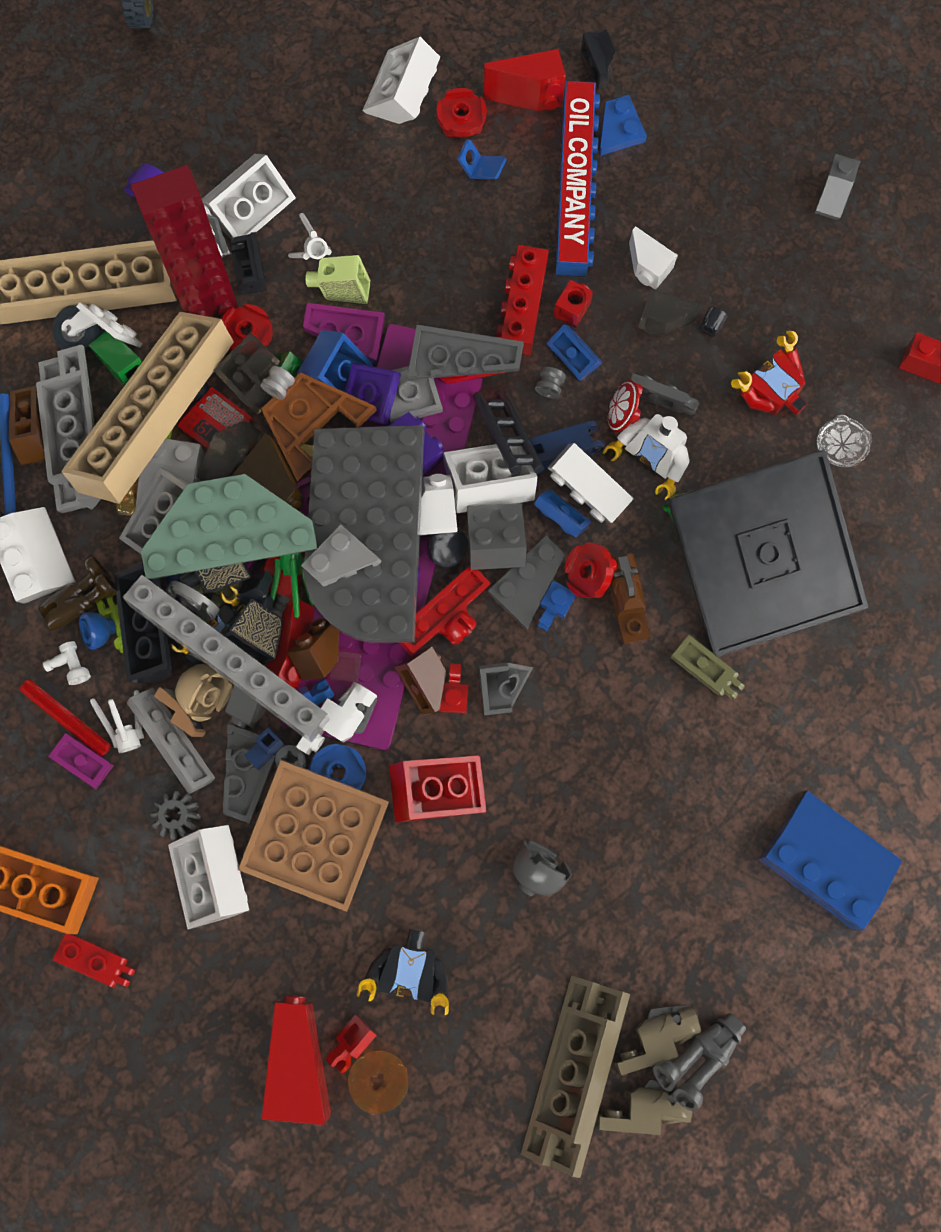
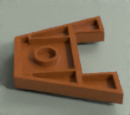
M301 372L294 378V384L287 388V395L283 400L273 397L261 408L297 482L305 479L312 472V457L301 447L314 435L315 429H321L338 412L346 417L356 428H359L377 411L376 406Z

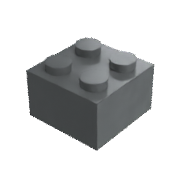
M522 503L467 506V532L471 570L525 567L527 546Z

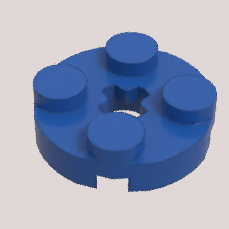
M332 744L322 748L315 754L310 771L331 778L330 775L333 774L332 768L337 765L339 769L344 767L346 769L343 773L344 778L341 780L334 778V780L360 790L366 782V765L361 755L355 749L345 745Z

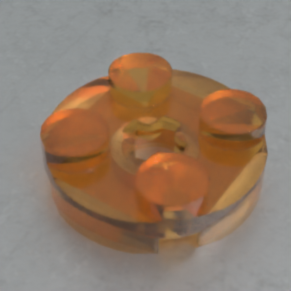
M385 1050L369 1051L361 1056L352 1066L348 1077V1085L353 1101L360 1109L371 1114H382L399 1106L407 1093L409 1084L408 1071L402 1060L395 1054ZM379 1073H382L387 1086L385 1088L380 1087L378 1091L374 1090V1083L370 1081L372 1075L378 1076Z

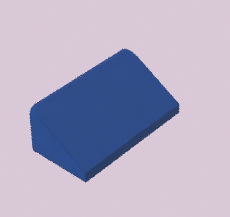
M563 325L546 342L549 348L579 381L583 380L603 363L568 325Z

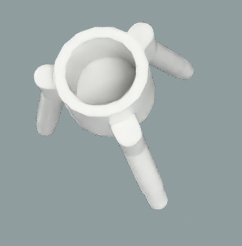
M300 213L299 217L310 237L304 243V252L289 253L288 256L290 258H304L307 260L310 257L321 259L325 255H330V247L327 246V243L322 238L317 236L306 216Z
M138 690L134 691V695L140 693ZM94 698L90 700L96 714L109 734L114 748H118L119 753L128 752L141 746L140 740L144 739L142 725L136 716L135 729L132 728V725L123 726L113 699H109L108 704L117 727L114 732L97 701Z

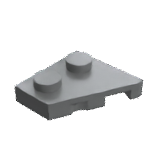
M340 525L301 566L324 587L336 582L339 578L355 575L357 570L373 565L375 567L381 563V560L345 527Z

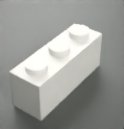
M575 443L568 444L548 467L552 472L550 477L560 486L565 484L572 490L570 493L571 497L581 505L585 502L592 509L589 513L600 523L603 521L612 523L634 499Z

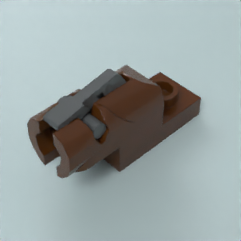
M628 553L623 557L614 556L612 558L617 562V569L613 573L610 595L622 645L648 641L651 636L644 612L646 605L635 556L632 553Z

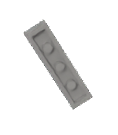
M151 688L130 697L127 702L128 706L187 793L191 794L212 783L215 779L214 775L183 730L170 722L173 716L166 705L154 697L155 689Z

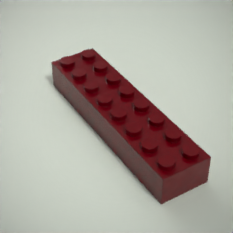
M185 165L131 184L141 213L185 313L214 318L219 315L223 316L233 307L237 309L238 305L189 166Z

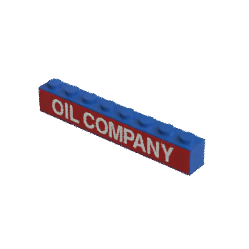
M566 81L555 275L586 277L588 267L593 266L594 251H589V244L594 243L595 228H590V221L595 219L596 208L595 205H591V198L596 196V182H592V176H596L597 160H593V153H597L598 137H594V131H598L599 115H595V109L599 110L600 94L595 93L596 83Z

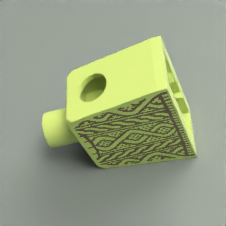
M359 255L322 258L319 261L318 271H307V287H319L325 299L361 304L368 303L371 280Z

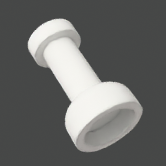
M74 641L60 645L61 654L43 662L47 672L68 663L70 671L67 673V680L69 685H77L91 678L89 670L80 665L75 651L77 645Z

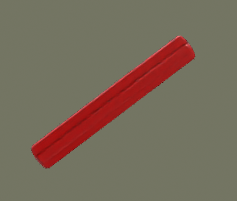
M30 679L23 682L19 690L96 754L103 757L110 751L111 744Z

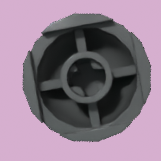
M525 840L518 849L513 862L514 875L520 882L519 888L530 896H533L534 893L540 896H550L560 891L572 876V870L564 861L560 866L554 859L557 856L555 853L534 841H530L527 844Z

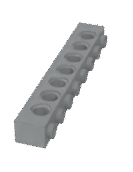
M143 575L139 577L123 596L131 608L311 743L329 721V716L325 711Z

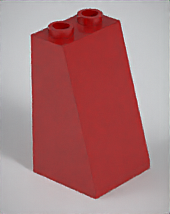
M288 995L284 996L283 1001L275 1002L262 1120L324 1125L330 1118L331 1109L313 1003L305 1002V996Z

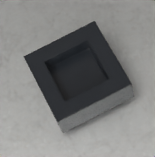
M267 570L245 580L237 597L243 604L250 599L256 601L263 599L269 592L268 588L273 577Z

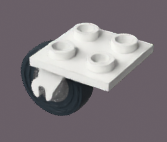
M79 302L77 306L66 307L58 313L53 323L52 332L54 340L63 350L82 344L86 354L92 351L88 345L101 336V333L107 331L118 340L139 348L143 344L135 338L137 333L124 324L123 326L116 322L118 318L106 309L102 310L94 304H91L89 307Z

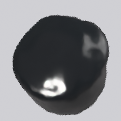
M457 527V532L426 534L428 540L427 555L431 562L442 567H453L460 563L468 547L467 537L463 531Z

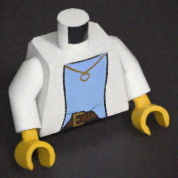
M656 414L651 420L641 418L634 424L630 423L617 436L618 440L609 443L603 451V454H605L608 449L615 450L616 455L611 460L615 461L621 455L622 447L625 445V450L663 478L666 479L668 477V480L657 486L655 491L656 495H658L663 488H666L668 495L665 497V500L675 494L676 487L674 484L679 482L689 464L688 451L685 446L686 434L677 428L678 422L675 418L671 416L663 418L659 414Z

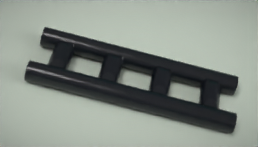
M481 391L474 393L473 398L510 473L516 474L520 471L519 466L531 465L535 473H541L544 470V466L506 392H499L497 399H485ZM491 410H503L506 417H494ZM500 428H512L516 436H504ZM521 446L525 455H513L510 447Z

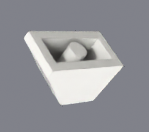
M635 226L629 242L634 274L642 284L651 286L656 290L674 268L677 254Z

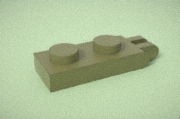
M690 635L686 637L670 657L720 697L725 694L734 700L738 694L730 686H733L738 691L744 688V685L737 680L739 674Z

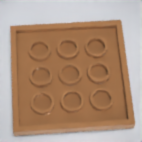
M280 760L238 870L347 912L389 800Z

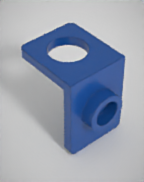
M471 140L465 141L457 158L470 179H498L506 163L504 156H481ZM468 150H470L472 154V161L469 165L466 161V154Z

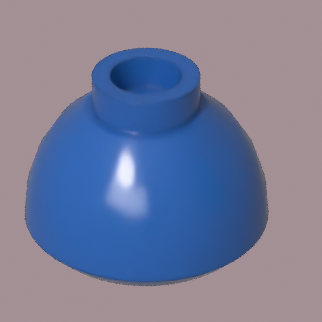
M83 612L80 616L79 627L85 645L91 650L102 647L108 641L110 635L116 632L112 618H105L95 612Z

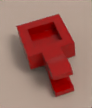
M450 663L449 684L444 683L440 710L438 712L466 714L468 685L460 684L461 664Z
M354 1015L336 1037L339 1044L327 1055L326 1061L343 1074L350 1067L351 1056L357 1059L377 1035L360 1017Z

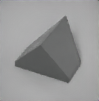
M513 663L479 666L484 716L512 712V707L533 667Z

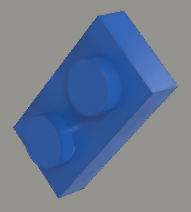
M551 489L541 494L534 503L544 516L553 519L561 526L564 532L573 535L575 538L583 533L591 523L588 518Z

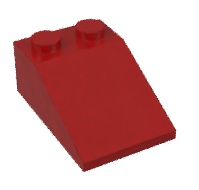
M559 49L484 63V100L535 111L553 110L557 107H562L566 74Z
M480 756L402 761L389 766L395 823L487 812Z

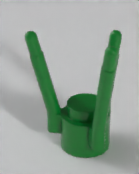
M302 552L280 556V559H275V572L270 597L275 600L281 570H283V575H291L295 618L300 616L297 580L300 570L311 606H314L306 587L304 568L301 566L305 562Z

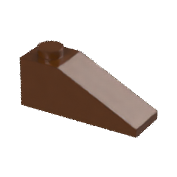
M36 386L10 391L9 441L21 465L45 460Z

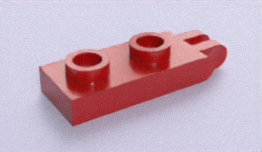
M65 933L52 959L115 988L117 983L128 987L130 980L120 975L124 972L133 976L136 971L134 968L126 965L128 959L74 934Z

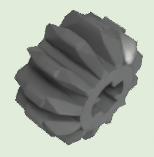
M174 791L171 799L169 794L165 793L162 795L165 803L154 802V806L159 808V811L151 812L150 817L159 819L152 824L153 829L161 828L159 836L165 838L169 834L170 840L176 841L179 833L182 837L188 836L187 828L194 831L197 829V826L191 822L201 818L200 814L192 813L199 805L196 802L190 803L192 796L189 794L181 798V793ZM173 811L181 815L178 821L170 817Z

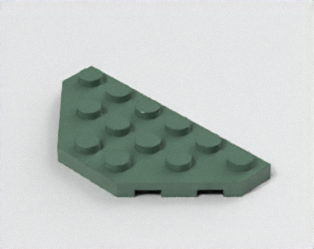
M246 474L187 484L141 550L145 576L149 580L312 551L318 547L311 519Z

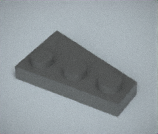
M227 724L228 742L226 749L223 814L252 824L273 769L276 754L258 770L244 755L257 743L255 739L259 734Z

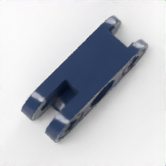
M595 421L581 423L530 438L536 452H544L538 455L544 470L548 469L549 465L570 443H575L589 457L605 449L603 441H592L590 437L591 434L598 430V425Z

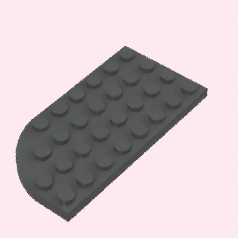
M423 425L315 429L308 518L313 521L317 547L342 525L379 557L381 563L375 567L370 565L357 570V574L347 578H339L336 582L324 587L304 570L305 583L312 602L322 616L340 632L360 641L370 643L415 642L425 433ZM315 550L306 551L305 561L313 554Z

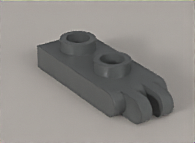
M633 373L631 380L641 384L643 388L640 399L677 413L695 414L699 402L690 397L689 394L678 390L673 385L653 381L647 375Z

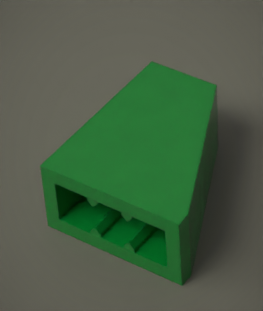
M107 331L88 345L102 365L122 387L126 385L142 363L141 359L121 340L114 338Z

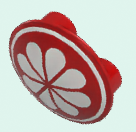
M627 380L616 389L608 409L607 422L611 431L621 432L630 423L634 424L639 420L641 412L638 409L643 390L641 384Z

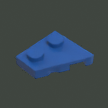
M626 95L606 101L600 155L646 142L647 135L630 96Z

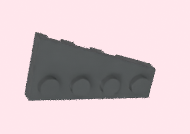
M417 325L408 380L519 371L524 342Z

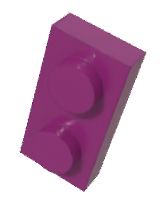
M67 733L64 734L48 756L95 789L100 786L114 766Z

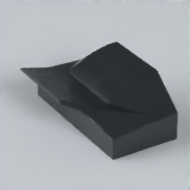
M606 29L598 33H583L581 52L596 83V87L598 90L607 88L612 76L611 64L616 52L612 39Z

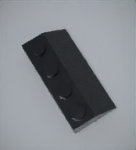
M140 563L114 574L127 682L154 684L172 677L168 636L131 608L123 598L141 575L146 577L144 565ZM160 578L149 579L161 589Z

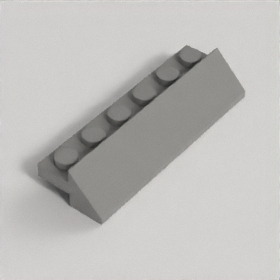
M81 344L57 351L58 357L38 362L41 381L36 382L47 477L48 482L54 485L56 509L60 513L85 507L92 510L101 500L78 493L61 472L95 426L85 349Z

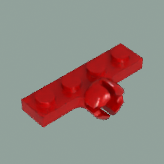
M469 566L416 613L415 642L398 643L411 657L437 634L444 635L451 644L456 645L460 643L477 625L476 620L467 612L466 607L486 590L491 583L479 570H471Z

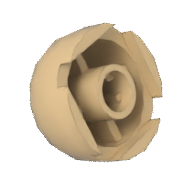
M197 664L181 674L176 685L175 698L191 719L198 722L206 721L212 718L208 714L212 713L215 708L218 712L223 709L230 698L232 684L207 664Z

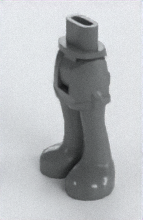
M728 1013L723 1019H717L713 1025L694 1036L693 1043L674 1062L661 1060L653 1067L657 1081L663 1089L671 1091L690 1067L701 1056L704 1057V1063L673 1093V1098L679 1105L692 1112L697 1111L703 1103V1096L700 1092L702 1087L717 1070L729 1064V1058L736 1046L740 1044L741 1036L746 1031V1027L732 1013Z

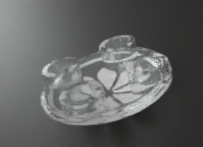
M839 415L822 426L817 436V447L819 451L826 449L829 463L839 467H851L861 463L869 454L872 434L858 421L850 419L846 415Z

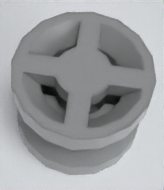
M272 366L269 370V377L263 379L261 387L269 395L283 400L287 395V388L294 384L295 379L283 368Z

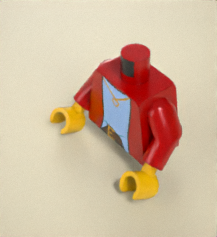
M786 331L788 336L787 342L785 336H778L777 344L785 347L783 351L780 349L752 375L748 372H738L741 381L739 379L732 380V387L735 389L741 388L740 393L751 409L776 415L786 406L797 416L807 406V403L798 396L806 382L797 348L794 346L798 341L796 332Z

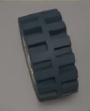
M123 0V14L129 28H151L153 23V0Z

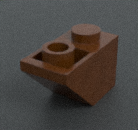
M324 618L313 621L309 625L310 628L307 632L296 639V644L288 652L303 681L325 678L338 662L339 630Z

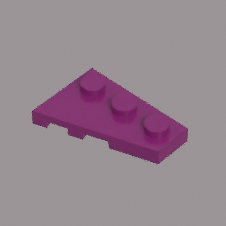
M307 303L303 329L305 332L318 337L321 330L342 332L372 363L377 365L385 313Z

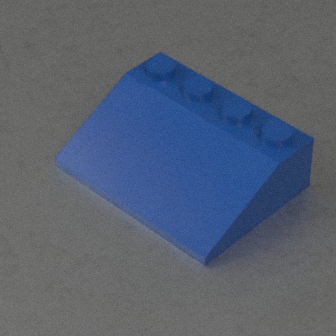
M809 791L804 793L759 857L761 862L853 931L866 928L880 907L902 862L900 858Z

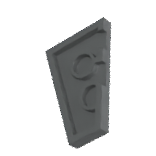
M545 536L526 554V566L511 568L488 590V594L527 631L543 597L565 558V553Z

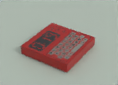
M211 387L177 424V427L219 460L253 422V418Z

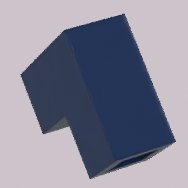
M267 728L255 739L257 743L244 756L260 770L285 745Z

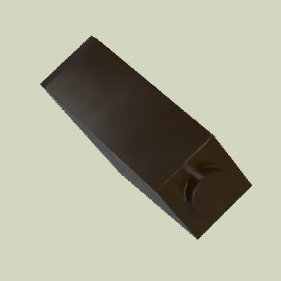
M265 433L232 476L246 474L299 511L305 497L280 446Z

